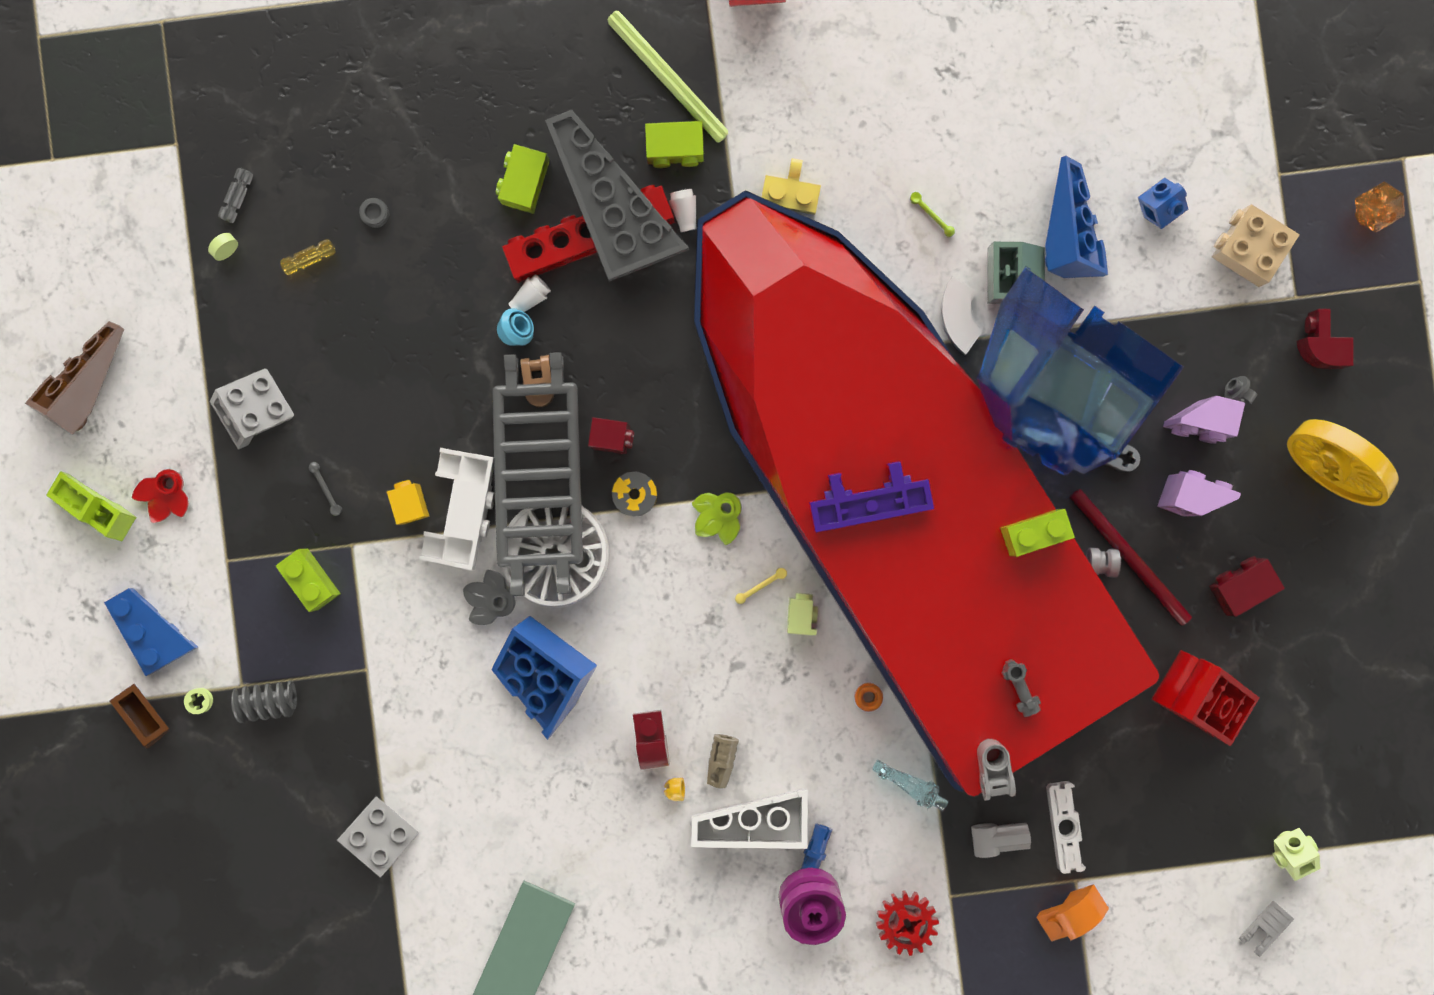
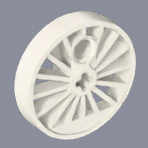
M581 506L582 520L586 516L594 526L582 533V539L597 531L601 543L584 545L583 551L590 557L589 564L584 568L579 567L577 564H570V570L577 572L591 584L582 592L570 573L571 587L576 596L565 600L564 594L557 593L559 601L546 600L553 571L557 587V565H544L539 568L525 587V596L523 597L549 607L571 605L587 597L600 584L606 573L609 561L608 539L598 519L583 506ZM569 507L562 508L558 525L565 524ZM538 508L523 509L513 518L508 527L527 526L529 517L535 526L541 525L533 512ZM545 508L547 525H554L551 508ZM571 536L542 537V539L539 537H529L539 546L524 543V538H508V555H520L521 548L537 551V553L533 554H548L549 549H554L556 545H558V551L571 553V540L568 541ZM602 549L601 561L596 560V555L592 550ZM538 566L525 567L524 575ZM594 566H599L600 568L595 578L586 573L594 568ZM502 567L510 583L511 567ZM547 569L541 596L537 598L529 592Z

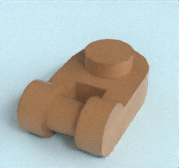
M549 355L540 356V359L530 360V358L521 359L523 384L551 383ZM542 370L543 378H532V371ZM554 394L526 396L529 403L536 407H545L554 398Z

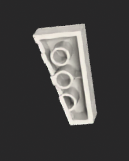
M801 789L693 815L691 847L807 849L808 790Z

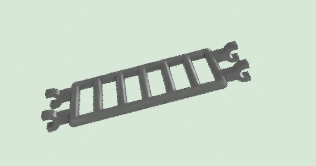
M561 352L550 353L551 383L519 385V359L516 358L515 354L504 355L506 385L495 386L492 391L497 564L500 567H511L510 595L525 596L524 566L557 565V593L571 594L570 564H580L583 561L578 387L573 382L564 383V357ZM566 394L567 411L504 413L505 396ZM567 422L568 439L505 442V425ZM568 450L569 467L506 470L505 453ZM569 479L570 496L507 498L506 481ZM570 507V524L507 527V510ZM571 536V553L508 555V538Z

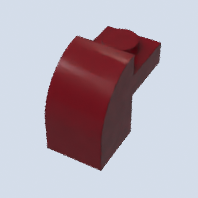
M1317 309L1309 312L1304 325L1308 337L1297 340V347L1302 358L1310 365L1321 369H1343L1353 366V337H1331V309Z
M662 710L633 713L636 750L640 769L669 766L670 759Z

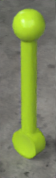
M919 192L912 193L910 196L911 203L918 204L944 230V234L947 237H952L955 234L954 227L948 226L921 200L922 196Z

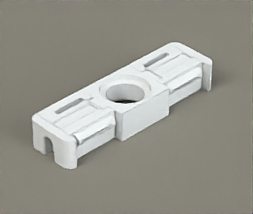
M1069 781L1050 783L1046 786L1057 868L1063 874L1070 873V870L1082 872L1086 868V866L1081 864L1079 841H1082L1079 814L1074 810L1071 789L1075 786ZM1063 820H1071L1073 823V830L1067 835L1061 834L1058 829L1060 822Z

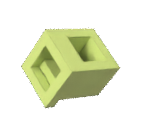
M796 593L795 598H789L787 633L817 635V629L811 628L812 623H817L818 606H813V594Z

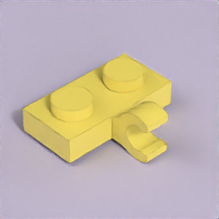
M791 159L788 179L765 176L762 198L792 211L816 214L821 185L799 181L803 160Z

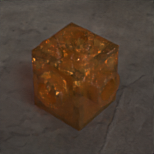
M1385 181L1355 198V217L1357 221L1375 233L1405 216L1404 194Z

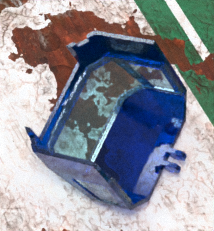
M1025 266L1000 304L982 367L976 378L994 425L1004 434L1002 439L1015 448L1021 445L1020 447L1033 456L1039 453L1042 464L1049 469H1055L1063 475H1067L1072 469L1084 474L1119 457L1184 367L1120 321L1113 325L1102 316L1105 312L1095 305L1074 334L1070 329L1084 309L1034 274L1028 266Z

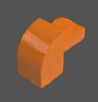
M1093 884L1070 892L1063 904L1040 911L1036 918L1051 941L1067 936L1071 941L1096 927L1106 915L1109 907Z

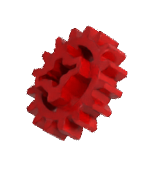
M905 890L902 891L901 898H897L894 893L891 894L893 900L891 903L885 900L882 902L885 911H877L878 917L882 919L876 922L877 929L883 930L879 933L880 939H888L886 942L887 948L891 949L896 946V952L899 955L903 952V949H906L909 956H912L914 948L923 953L922 945L924 943L930 946L933 944L929 938L930 935H938L937 930L933 927L939 924L938 918L932 916L936 913L933 906L927 907L929 901L926 897L919 901V895L915 891L911 897H908ZM905 905H912L917 908L912 910L906 908ZM896 911L894 920L889 922L890 916ZM908 918L911 926L906 927L903 920ZM925 925L922 934L919 936L921 926ZM902 936V937L908 938V939H910V940H909V941H904V940H900V939H898V938Z

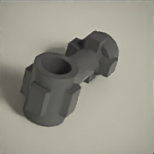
M1011 659L1005 662L1001 673L1004 679L1012 680L1021 701L1016 704L1018 711L1022 712L1024 717L1034 715L1041 710L1039 707L1041 702L1038 696L1032 697L1024 680L1027 671L1025 665L1022 663L1018 664Z

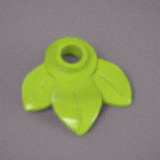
M704 493L692 502V506L701 513L695 523V533L697 536L709 537L718 534L725 545L730 544L736 538L740 531L738 516L742 510L741 501L736 495L723 493L716 496L711 493ZM723 503H729L732 510L730 512L724 511L722 508Z

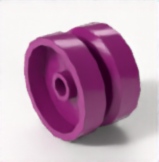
M818 868L800 869L789 875L781 884L778 899L785 930L792 939L802 944L818 945L830 941L839 934L845 924L846 912L838 882L830 873Z

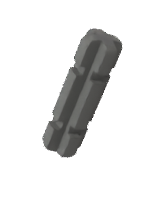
M243 168L236 170L233 177L236 180L231 182L223 201L226 204L224 207L221 206L218 213L220 219L229 223L235 221L238 214L235 211L240 209L248 190L246 185H250L253 174Z

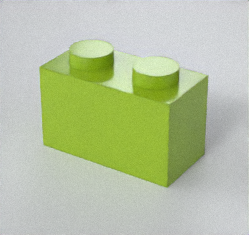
M702 121L645 124L648 164H653L655 168H667L670 166V163H681L682 166L693 167L697 166L698 162H704Z
M516 144L513 145L512 152L508 151L505 156L504 168L507 169L504 179L500 178L496 187V195H499L498 200L502 205L534 214L550 162L547 153Z
M1056 509L1001 527L1009 555L1015 557L1075 538L1066 509Z
M308 548L297 549L276 565V568L308 612L318 611L341 594Z

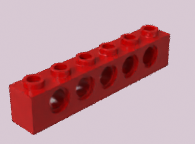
M650 185L642 188L640 191L651 202L669 225L675 223L662 185L659 187ZM576 215L568 216L560 221L561 224L552 228L549 225L542 226L534 230V234L524 238L520 235L507 241L508 244L502 246L514 279L519 283L528 277L532 278L535 274L538 276L598 253L592 237L584 238L581 236L582 229L587 226L583 216L576 218ZM560 236L569 238V243L564 248L555 247V240ZM534 246H540L543 249L541 256L535 259L528 256L529 250Z

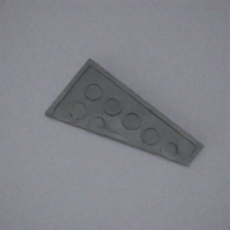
M573 110L545 120L609 282L689 250V247L657 212L629 176L618 166L612 156L601 146Z

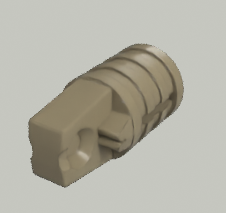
M714 734L708 762L707 784L716 788H726L734 767L739 739L728 735Z

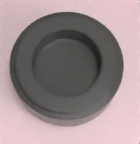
M378 198L365 200L359 209L360 218L370 227H381L389 219L390 214L387 205Z

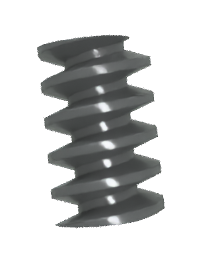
M293 680L288 681L287 689H284L282 682H277L275 691H273L270 683L265 684L264 692L261 691L259 684L254 685L253 693H250L248 686H244L241 695L234 688L231 698L234 717L238 722L244 723L248 719L253 722L259 718L267 720L270 717L277 719L282 715L285 717L292 716L297 706V693Z

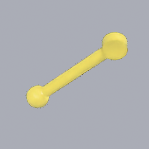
M778 568L773 576L745 593H738L735 596V601L738 604H743L746 598L778 578L784 579L787 576V571L784 568Z

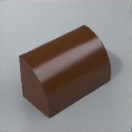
M135 683L109 701L146 749L169 731L167 725Z

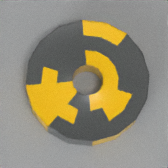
M637 471L627 472L614 483L612 498L616 508L623 514L633 517L642 516L655 505L657 489L653 480L646 474ZM638 489L640 492L639 498L631 499L630 491Z

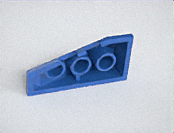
M1068 156L1061 157L1045 243V264L1049 272L1062 278L1104 277L1108 275L1106 250L1103 240L1098 241L1093 226L1098 224L1096 214L1093 215L1087 205V200L1090 199V192L1082 164Z

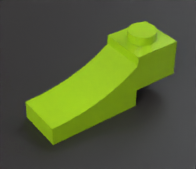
M62 471L59 472L46 494L47 497L79 521L88 523L105 537L118 541H123L137 518L120 504L114 503L70 474Z

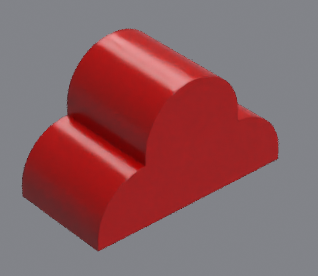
M1180 650L1151 700L1231 746L1259 697L1222 668Z

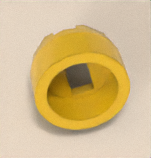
M684 778L669 779L664 785L666 788L664 795L673 801H684Z

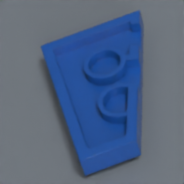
M128 588L104 602L145 676L155 673L198 648L193 641H189L183 636L173 623H169L158 613V610L134 588Z

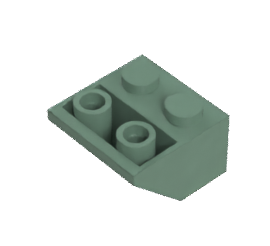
M994 241L987 248V304H1045V247L1026 242Z

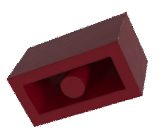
M592 417L588 444L590 448L622 454L627 453V448L632 449L634 432L630 430V425L627 422Z
M1255 556L1250 557L1239 564L1241 568L1234 572L1229 570L1218 575L1215 578L1217 582L1209 586L1226 616L1236 617L1285 589L1268 559H1256Z

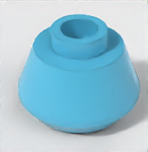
M515 308L508 309L500 318L497 325V334L502 342L507 345H526L532 340L534 335L533 322L525 312Z

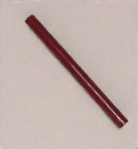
M1081 489L1076 490L1069 497L1108 543L1114 549L1119 550L1122 559L1181 626L1189 622L1192 616L1086 494Z

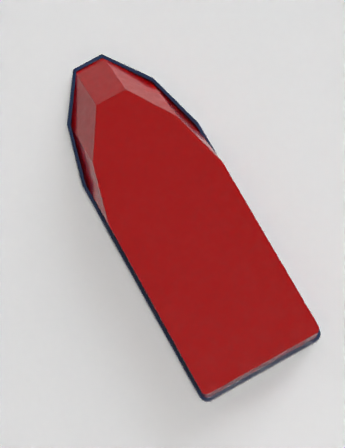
M743 191L698 219L694 323L730 434L946 780L959 791H965L970 796L979 795L982 791L977 748L982 741L986 739L999 741L1008 750L1011 770L1014 773L1154 685L1159 679L1156 667L1074 538L1021 556L1009 555L1001 527L1056 509L980 388L952 357L925 312L839 231L751 192ZM901 462L903 476L910 475L911 482L929 479L934 505L932 510L815 532L809 502L825 499L824 492L831 491L828 475L841 473L844 490H852L853 494L884 488L883 483L890 482V470L887 463ZM1012 659L1018 664L1022 663L1025 665L1027 671L1024 680L1032 697L1038 696L1041 702L1039 704L1041 710L1038 713L1024 717L1023 713L1018 711L1016 704L1021 701L1012 680L1004 679L1001 673L1006 661ZM996 748L991 749L987 754V761H995L1000 755V750Z

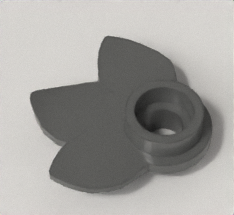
M486 570L483 582H472L463 588L466 601L474 607L469 616V621L474 624H491L497 617L507 616L514 610L516 604L515 597L510 595V591L506 589L504 577L496 571ZM500 597L503 599V606L501 608L497 604Z

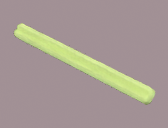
M619 11L613 12L607 19L608 24L697 121H702V127L718 143L724 140L728 135V130L628 20Z

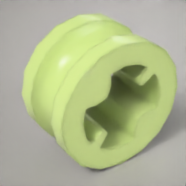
M204 688L193 689L184 698L185 708L192 714L207 712L213 704L212 694ZM196 693H198V697L203 695L205 698L202 702L203 708L201 709L200 705L194 706L192 703L196 700L194 696Z

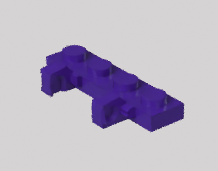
M901 462L887 463L890 470V482L883 483L884 488L853 494L852 490H844L841 473L828 475L831 491L824 492L825 499L809 502L815 532L932 510L934 505L929 479L911 482L910 475L903 476Z

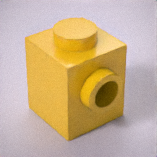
M410 480L394 484V490L387 491L396 525H403L430 517L420 484H411Z

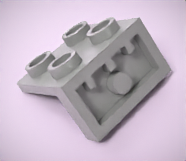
M262 369L215 389L210 400L211 405L238 450L249 445L254 435L288 421L294 416L290 406L267 369Z

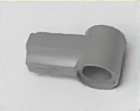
M984 823L971 826L974 855L976 857H995L1000 855V852L1030 849L1031 836L1027 823L1000 826Z

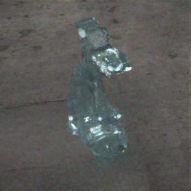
M876 760L872 770L878 773V777L895 783L917 801V805L924 806L927 810L934 806L944 811L948 801L938 796V785L932 781L927 782L896 770L882 761Z

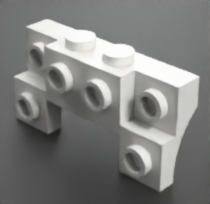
M440 448L441 453L435 476L454 479L444 535L424 531L425 537L419 559L457 568L475 570L479 544L482 542L483 537H487L490 521L486 520L488 509L493 508L495 493L491 492L494 457Z

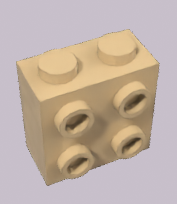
M1250 204L1242 210L1238 209L1229 220V224L1232 226L1227 233L1223 232L1215 242L1214 247L1216 251L1212 258L1256 286L1261 287L1271 281L1300 234Z

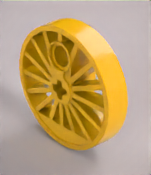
M1316 419L1307 420L1296 429L1287 441L1290 455L1306 474L1326 489L1352 502L1367 506L1383 505L1398 484L1399 478L1396 469L1379 449L1353 431L1335 423Z

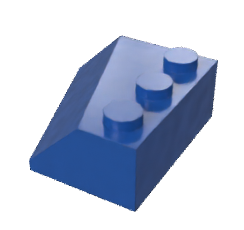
M529 616L512 628L491 670L509 693L521 700L527 708L525 713L531 720L533 718L537 720L544 729L541 733L548 740L576 705L597 665L540 622Z

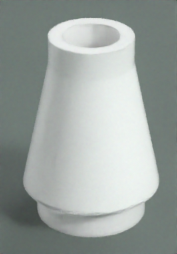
M692 189L670 193L671 200L669 203L680 227V232L697 229L696 195L693 196Z
M535 274L532 278L528 277L513 300L508 304L511 308L525 312L547 299V294L551 290Z

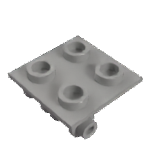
M376 796L337 841L381 878L419 832Z

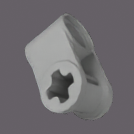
M995 739L982 741L977 748V756L980 769V786L984 800H990L991 796L1009 794L1010 797L1015 796L1016 787L1008 750ZM996 748L1000 750V755L995 761H987V754L991 749Z

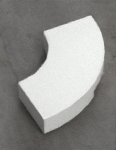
M952 276L942 297V319L949 340L965 356L982 333L971 315V302L976 292Z

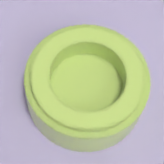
M223 233L211 241L208 252L215 260L221 261L235 252L238 242L230 233Z

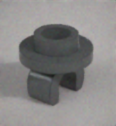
M1246 376L1232 378L1226 384L1224 396L1225 398L1240 402L1245 400L1252 404L1258 394L1249 388L1250 380Z

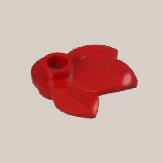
M171 469L162 470L155 478H144L138 483L132 494V499L148 502V512L152 523L165 520L171 513L183 517L189 506L188 497L182 490L184 486L183 478L179 472ZM171 478L174 485L169 489L166 486V482Z

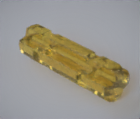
M325 239L319 242L318 246L312 245L293 254V258L289 256L282 259L280 264L285 274L290 275L297 272L298 268L303 269L321 261L323 256L327 258L334 255L336 251L332 242L329 239Z

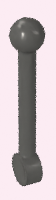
M317 462L310 463L309 470L315 474L331 505L330 513L334 516L340 515L342 507L335 503L319 472V464Z

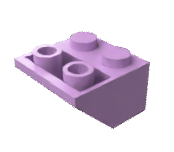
M1220 396L1203 399L1164 421L1163 427L1172 429L1171 433L1178 436L1189 437V434L1198 435L1200 441L1207 443L1226 442L1227 438L1237 437L1245 403Z
M1189 470L1188 473L1180 471L1179 474L1168 476L1157 507L1181 516H1202L1239 499L1241 493L1232 490L1233 485L1219 480H1216L1214 483L1205 480L1206 475L1193 470Z

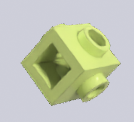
M1300 828L1293 831H1285L1274 840L1275 852L1272 853L1273 858L1281 869L1285 868L1294 881L1321 869L1320 855L1315 841L1311 836L1306 837Z

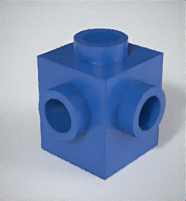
M1163 178L1138 197L1143 217L1160 229H1163L1189 210L1185 198L1187 197L1186 190L1181 184H1175L1167 178Z

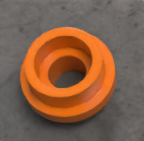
M864 683L857 688L854 698L860 709L870 712L881 706L883 693L877 685ZM866 692L873 693L872 701H864L863 696Z

